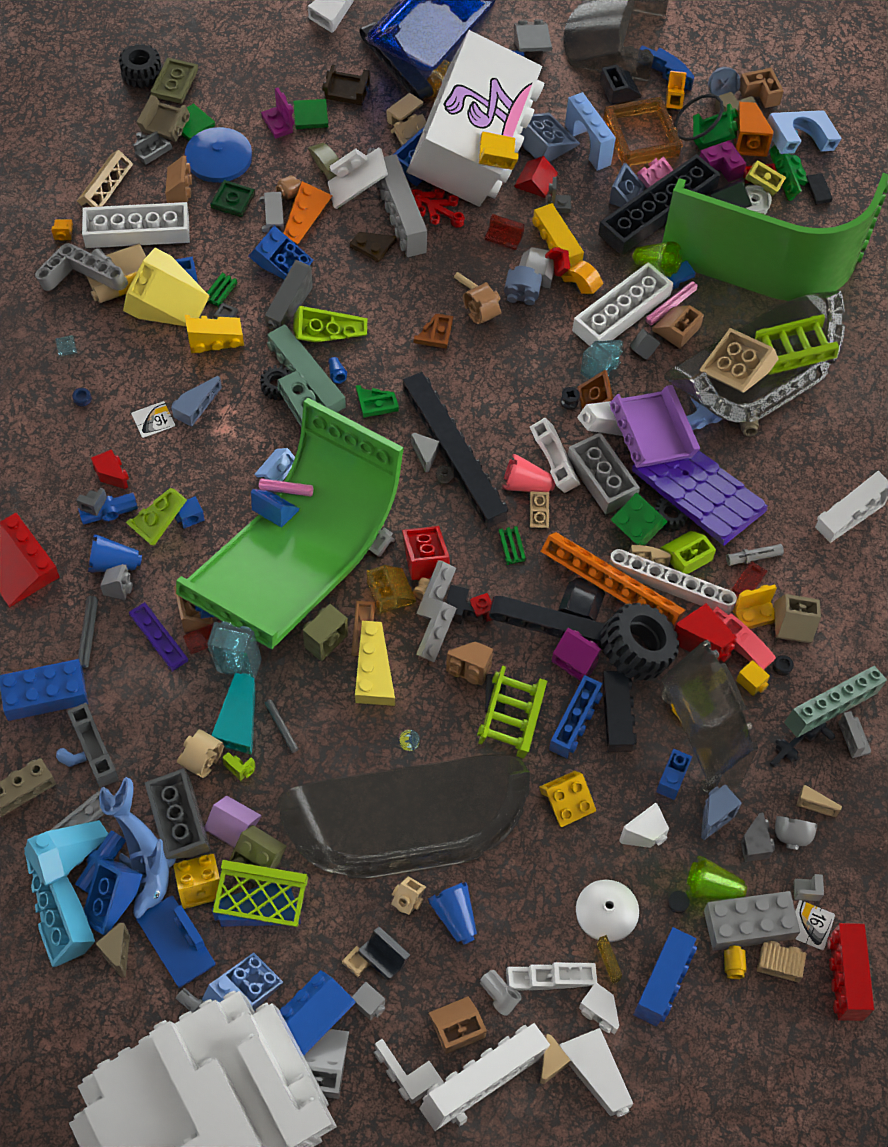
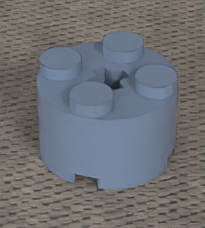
M516 266L514 270L509 269L504 288L507 300L512 303L523 301L527 305H533L539 297L542 281L541 274H536L534 272L535 269L527 266Z

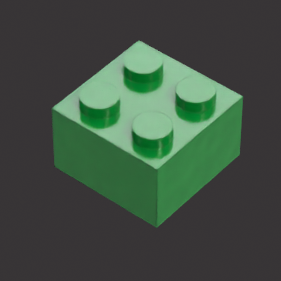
M637 492L611 519L637 545L643 546L668 522Z

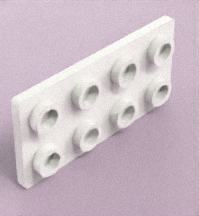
M378 147L368 155L355 148L330 165L331 172L337 175L328 181L333 207L338 209L388 175L381 148Z

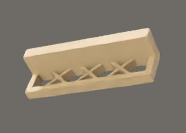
M120 150L112 153L78 198L77 202L81 206L88 203L91 207H103L133 163ZM120 159L127 165L125 169L119 168L118 161ZM110 172H116L117 180H111ZM102 183L108 184V192H102ZM93 195H99L100 203L98 205L91 199Z

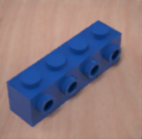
M584 675L551 739L550 751L565 758H568L570 752L574 754L578 746L576 740L578 736H583L587 727L584 724L587 719L591 720L595 709L592 708L595 703L599 704L603 693L600 692L603 683Z

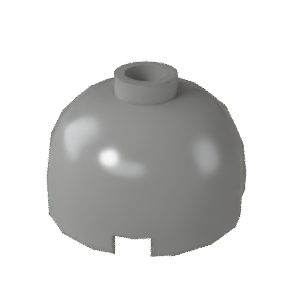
M776 816L775 833L781 842L786 843V848L798 850L799 846H807L813 841L817 830L816 823Z

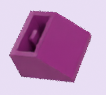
M567 628L553 652L551 662L582 681L584 675L589 677L597 667L601 649L595 642L588 641L582 637L578 631Z

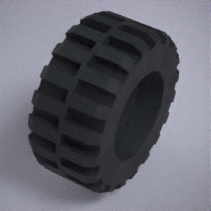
M628 603L620 607L603 626L601 646L604 647L603 653L605 657L609 658L608 662L614 665L618 672H623L628 678L634 677V680L647 681L658 677L673 663L678 655V635L673 629L672 622L669 623L667 617L659 613L658 609L650 608V605ZM632 634L641 638L647 645L648 650L641 647L634 640Z

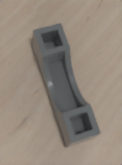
M87 703L67 710L99 787L101 788L118 781V775Z

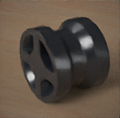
M574 387L565 388L562 391V407L567 410L575 409L579 404V391Z

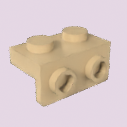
M414 114L407 118L408 121H399L394 124L391 133L396 134L401 146L425 126L426 120L423 114L418 116Z

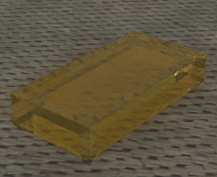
M607 935L599 937L597 946L611 982H619L622 978V973Z

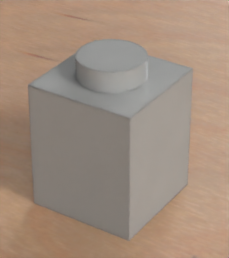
M367 982L352 996L356 1001L354 1006L370 1021L374 1016L378 1018L385 1010V998Z

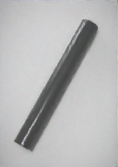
M266 701L265 705L291 753L297 752L299 748L273 701Z

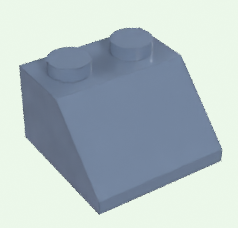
M726 784L721 788L717 786L708 794L709 798L705 801L706 805L703 810L701 832L703 840L735 818L742 804Z

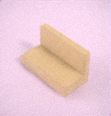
M411 93L407 94L386 110L387 122L393 125L397 121H402L423 105V101Z

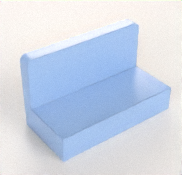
M288 448L276 449L254 475L269 480L283 481L291 469L295 456Z

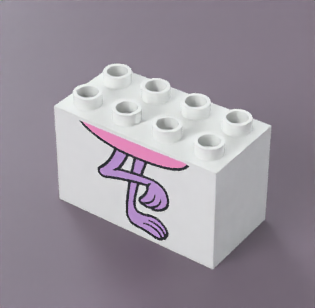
M469 30L448 67L407 173L479 207L487 196L495 199L502 182L506 183L512 170L479 164L481 133L484 131L514 137L515 153H518L524 140V136L520 134L523 128H527L534 113V109L531 108L532 103L537 101L544 87V82L538 80L542 66Z

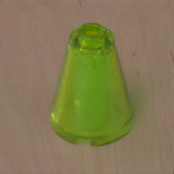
M674 241L637 247L633 252V259L640 266H644L649 262L664 276L671 277L672 274L678 272L681 266L682 255L679 254L681 247Z
M703 856L696 857L699 860L697 863H692L686 884L690 885V891L686 890L688 896L692 898L723 900L745 897L747 885H745L743 879Z

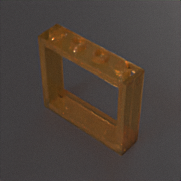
M661 96L605 107L603 120L616 137L614 146L622 165L627 163L628 166L651 162L655 158L660 160L663 156L665 159L680 156L683 142L677 135V128L673 126L672 117L668 114L667 106L663 103ZM657 111L670 143L630 151L617 118Z

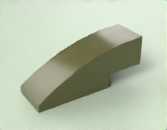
M324 142L308 147L321 173L324 172L328 180L337 176L330 169V165L339 160L335 152Z

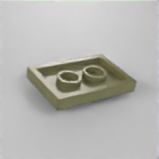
M167 57L150 92L151 95L159 99L182 104L197 74L198 64Z

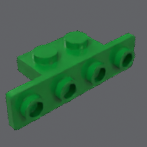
M774 145L769 150V154L777 172L786 177L782 186L787 199L792 201L801 192L800 185L805 186L808 183L806 172L798 156L781 154L776 145Z

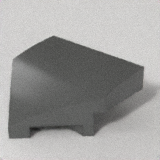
M158 131L150 135H145L142 132L137 133V141L133 145L135 156L145 165L172 149L171 143L163 137H159Z

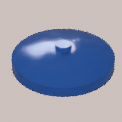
M215 127L203 130L193 136L185 148L187 163H190L191 173L196 177L208 182L221 183L224 180H234L247 171L252 162V149L248 139L240 132L230 128Z

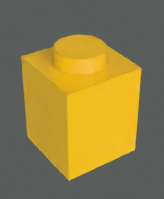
M752 660L739 672L736 681L754 696L758 691L762 693L769 684L767 682L770 675Z

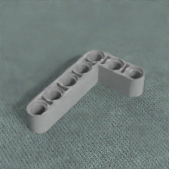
M69 243L62 245L35 273V277L41 287L46 291L55 288L72 269L117 291L123 290L128 285V281L120 267Z

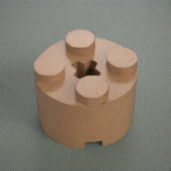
M487 282L463 294L464 306L466 309L469 308L471 313L468 315L476 324L484 323L501 314L498 302L500 301V296L497 291L493 292Z

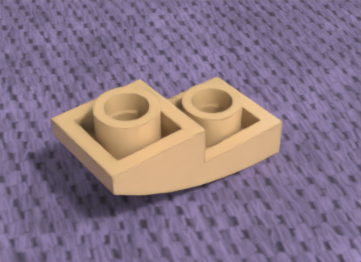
M530 492V528H549V492Z
M631 545L630 553L666 567L669 566L671 554L654 547Z

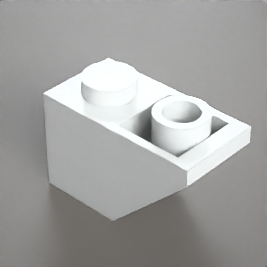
M595 982L582 1000L579 1009L582 1010L581 1013L590 1020L593 1018L597 1021L602 1030L615 1035L619 1028L614 995Z

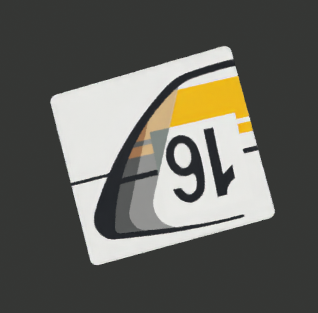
M164 401L131 413L142 438L175 426Z
M799 900L795 912L800 933L796 940L824 950L835 914Z

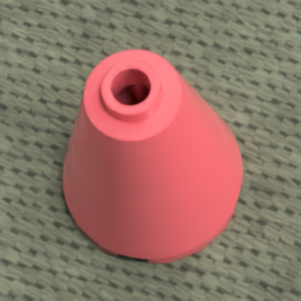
M512 455L514 460L510 459L504 475V479L507 482L506 485H502V489L521 492H549L554 490L555 481L550 473L519 455Z

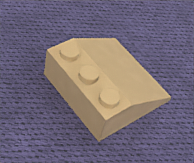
M729 328L699 371L744 393L766 376L779 358L773 347Z

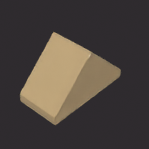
M550 1034L546 1035V1040L550 1046L543 1054L541 1084H545L557 1075L571 1061Z

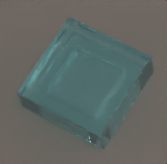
M73 335L55 339L59 356L77 353Z

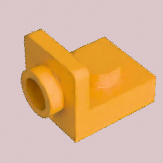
M55 219L54 226L51 229L54 240L72 239V219Z

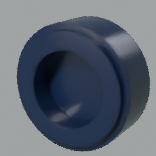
M78 388L72 394L73 401L77 406H86L91 402L90 391L86 388Z

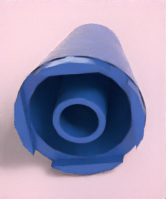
M94 534L93 539L97 541L92 542L89 566H93V568L89 567L88 572H106V569L121 564L126 565L127 570H136L137 566H141L142 555H138V550Z
M466 882L441 891L438 896L433 895L427 899L457 943L462 941L464 945L475 940L473 936L477 934Z

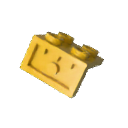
M483 131L480 141L479 164L513 170L518 161V153H515V138Z
M763 585L756 590L741 592L733 610L734 616L749 629L774 623L775 614L771 601L777 589L776 585Z
M572 771L539 786L541 794L549 798L560 827H564L596 812V807L585 778L580 772Z
M214 854L203 855L173 864L183 909L213 902L216 899L220 877Z

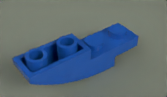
M643 45L640 47L637 61L663 72L662 78L668 81L670 71L686 72L684 88L691 91L694 75L684 63L661 48L654 51Z

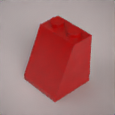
M707 603L676 623L674 629L678 635L679 647L715 665L720 661H727L732 656L731 652L735 648L734 644L737 636Z

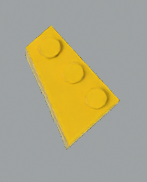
M185 315L191 353L244 346L240 318L218 317L217 319H207V316L191 318L190 315Z

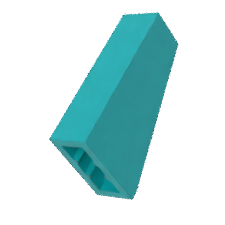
M235 673L211 736L223 742L222 745L225 748L251 755L253 750L255 680L247 673Z

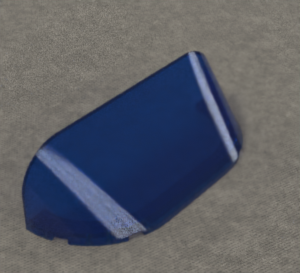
M399 0L370 29L365 39L369 44L422 71H433L462 41L467 32L471 31L494 5L495 0Z

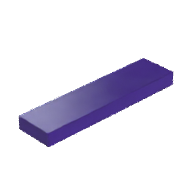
M145 602L129 612V616L171 671L188 662L187 656Z

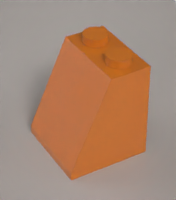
M739 102L737 109L738 118H736L739 130H737V138L734 139V147L740 155L767 157L774 134L771 126L756 103Z

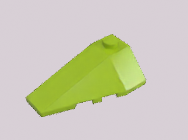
M299 306L294 314L293 332L298 340L309 342L366 336L368 318Z

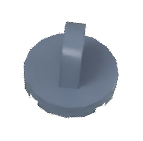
M723 66L717 68L709 77V92L717 96L729 92L735 94L740 88V76L730 67Z

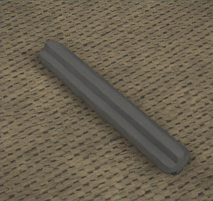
M88 596L86 601L78 655L82 668H88L98 605L96 596Z

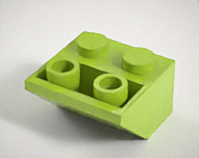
M689 531L660 547V550L671 554L670 563L674 569L685 574H689L711 562L716 551L705 535L694 531Z

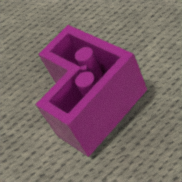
M730 140L701 150L699 157L715 170L721 171L728 182L743 177L746 162Z

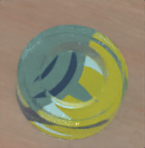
M414 730L402 732L400 735V746L406 751H413L418 748L420 743L418 733Z

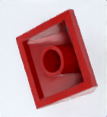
M545 156L533 159L526 163L514 187L546 198L549 192V183H552L553 177H557L558 172Z

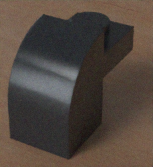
M450 585L447 604L457 608L452 620L458 624L462 623L463 618L471 622H482L484 614L476 616L472 605L467 603L469 589Z

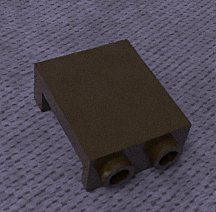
M332 64L330 70H327L326 82L324 81L322 85L325 99L363 106L370 85V70L364 69L362 76L337 72L335 65Z

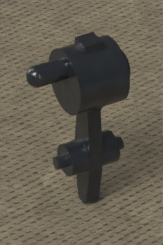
M825 722L807 733L795 737L790 743L785 739H777L775 742L777 746L775 748L780 753L770 764L775 767L785 757L790 761L793 759L797 761L799 759L797 756L799 752L795 747L804 738L812 742L822 733L829 740H834L835 734L826 727L827 723Z

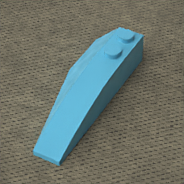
M26 857L28 872L33 874L32 893H36L38 901L35 904L36 913H40L41 922L38 924L39 932L52 967H57L85 954L95 942L94 935L79 898L67 876L45 886Z

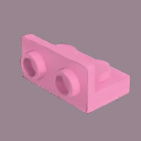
M663 156L660 160L655 158L648 164L650 166L648 169L644 167L637 174L646 188H649L672 172L673 169Z

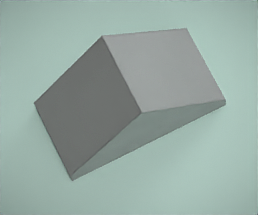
M413 433L411 434V444L425 473L429 472L439 452V441Z

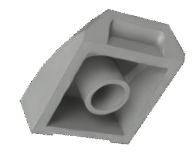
M531 247L523 253L519 266L535 269L534 272L536 274L540 273L542 276L541 286L550 288L554 274V262L552 259L545 258V254L549 250Z

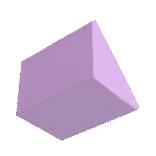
M225 796L213 805L205 824V831L235 848L240 834L250 826H256L261 815L229 796Z

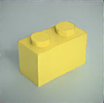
M757 160L752 165L745 179L754 185L763 187L764 191L774 196L779 191L786 177Z

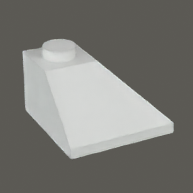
M654 803L624 826L619 839L621 844L651 848L655 844L659 846L667 839L666 835L669 827L657 803Z

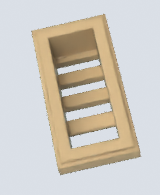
M803 785L797 801L798 807L835 818L841 811V805L812 788Z

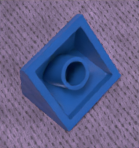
M252 489L251 491L252 510L281 528L300 509L271 491Z

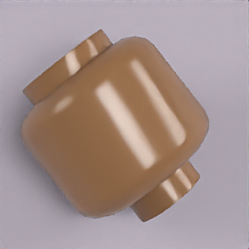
M292 175L280 179L276 186V192H281L282 198L286 201L296 197L301 181Z

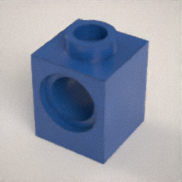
M196 496L187 499L175 516L176 522H181L184 529L205 521L203 510Z

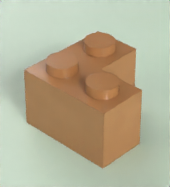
M772 68L741 74L739 91L743 99L750 96L753 98L760 97L765 108L780 105L784 90Z

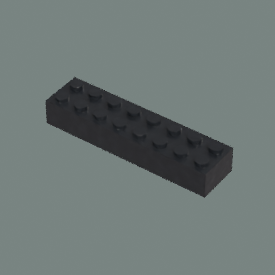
M696 154L600 221L598 235L618 253L623 255L667 223L673 190L679 178L686 180L684 189L707 195L717 188L720 173Z

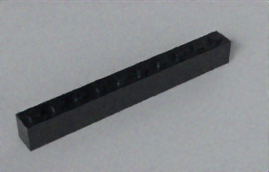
M423 372L404 378L403 391L431 438L439 441L440 453L486 529L506 521L507 512L509 511L506 503L501 501L497 488H493L489 475L483 472L479 459H475L471 446L466 444L463 433L459 432L456 428L457 425L454 418H450L448 415V409L445 404L441 403L438 392L433 390L430 379L425 377Z

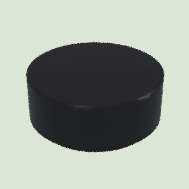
M786 655L778 656L773 663L774 671L781 676L789 675L794 667L793 660Z
M683 891L673 892L668 899V906L675 913L685 912L690 904L688 895Z

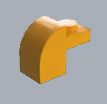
M670 71L666 92V108L682 109L686 72Z
M582 260L576 265L570 266V270L561 276L564 282H576L581 294H594L604 284L597 270L591 264Z

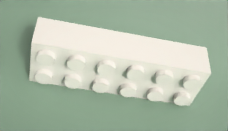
M187 202L83 208L82 235L85 248L134 246L139 243L140 245L190 243Z
M648 262L574 318L572 331L598 352L669 298L673 282Z
M535 1023L529 1027L523 1025L515 1032L516 1035L511 1039L509 1036L505 1037L498 1043L499 1046L496 1049H487L481 1054L482 1058L475 1062L474 1059L463 1066V1071L451 1073L445 1079V1083L441 1086L437 1083L427 1091L428 1094L423 1097L424 1102L419 1109L434 1131L539 1061L550 1044Z

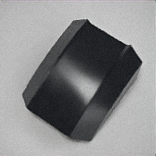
M578 577L568 583L558 611L596 621L605 592L590 581Z

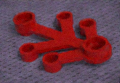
M436 188L434 192H422L419 189L411 190L422 217L425 216L426 208L421 203L427 205L430 216L429 222L431 224L437 225L439 223L440 215L436 213L438 211L451 219L452 226L459 228L464 225L465 217L463 213H454L443 207L457 206L459 198L456 195L449 196V199H442L445 190L441 188ZM428 198H437L440 200H430Z

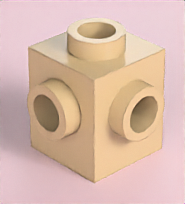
M408 876L400 885L398 884L392 893L394 899L391 905L395 906L398 911L410 915L414 909L418 910L424 901L421 897L426 886Z

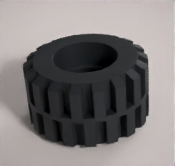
M135 44L134 46H128V48H125L120 53L121 75L128 85L132 84V87L139 86V88H143V86L149 87L150 84L154 85L162 69L160 56L155 48H152L150 45Z

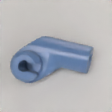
M60 748L56 754L58 761L68 767L87 761L84 752L73 755L67 749Z

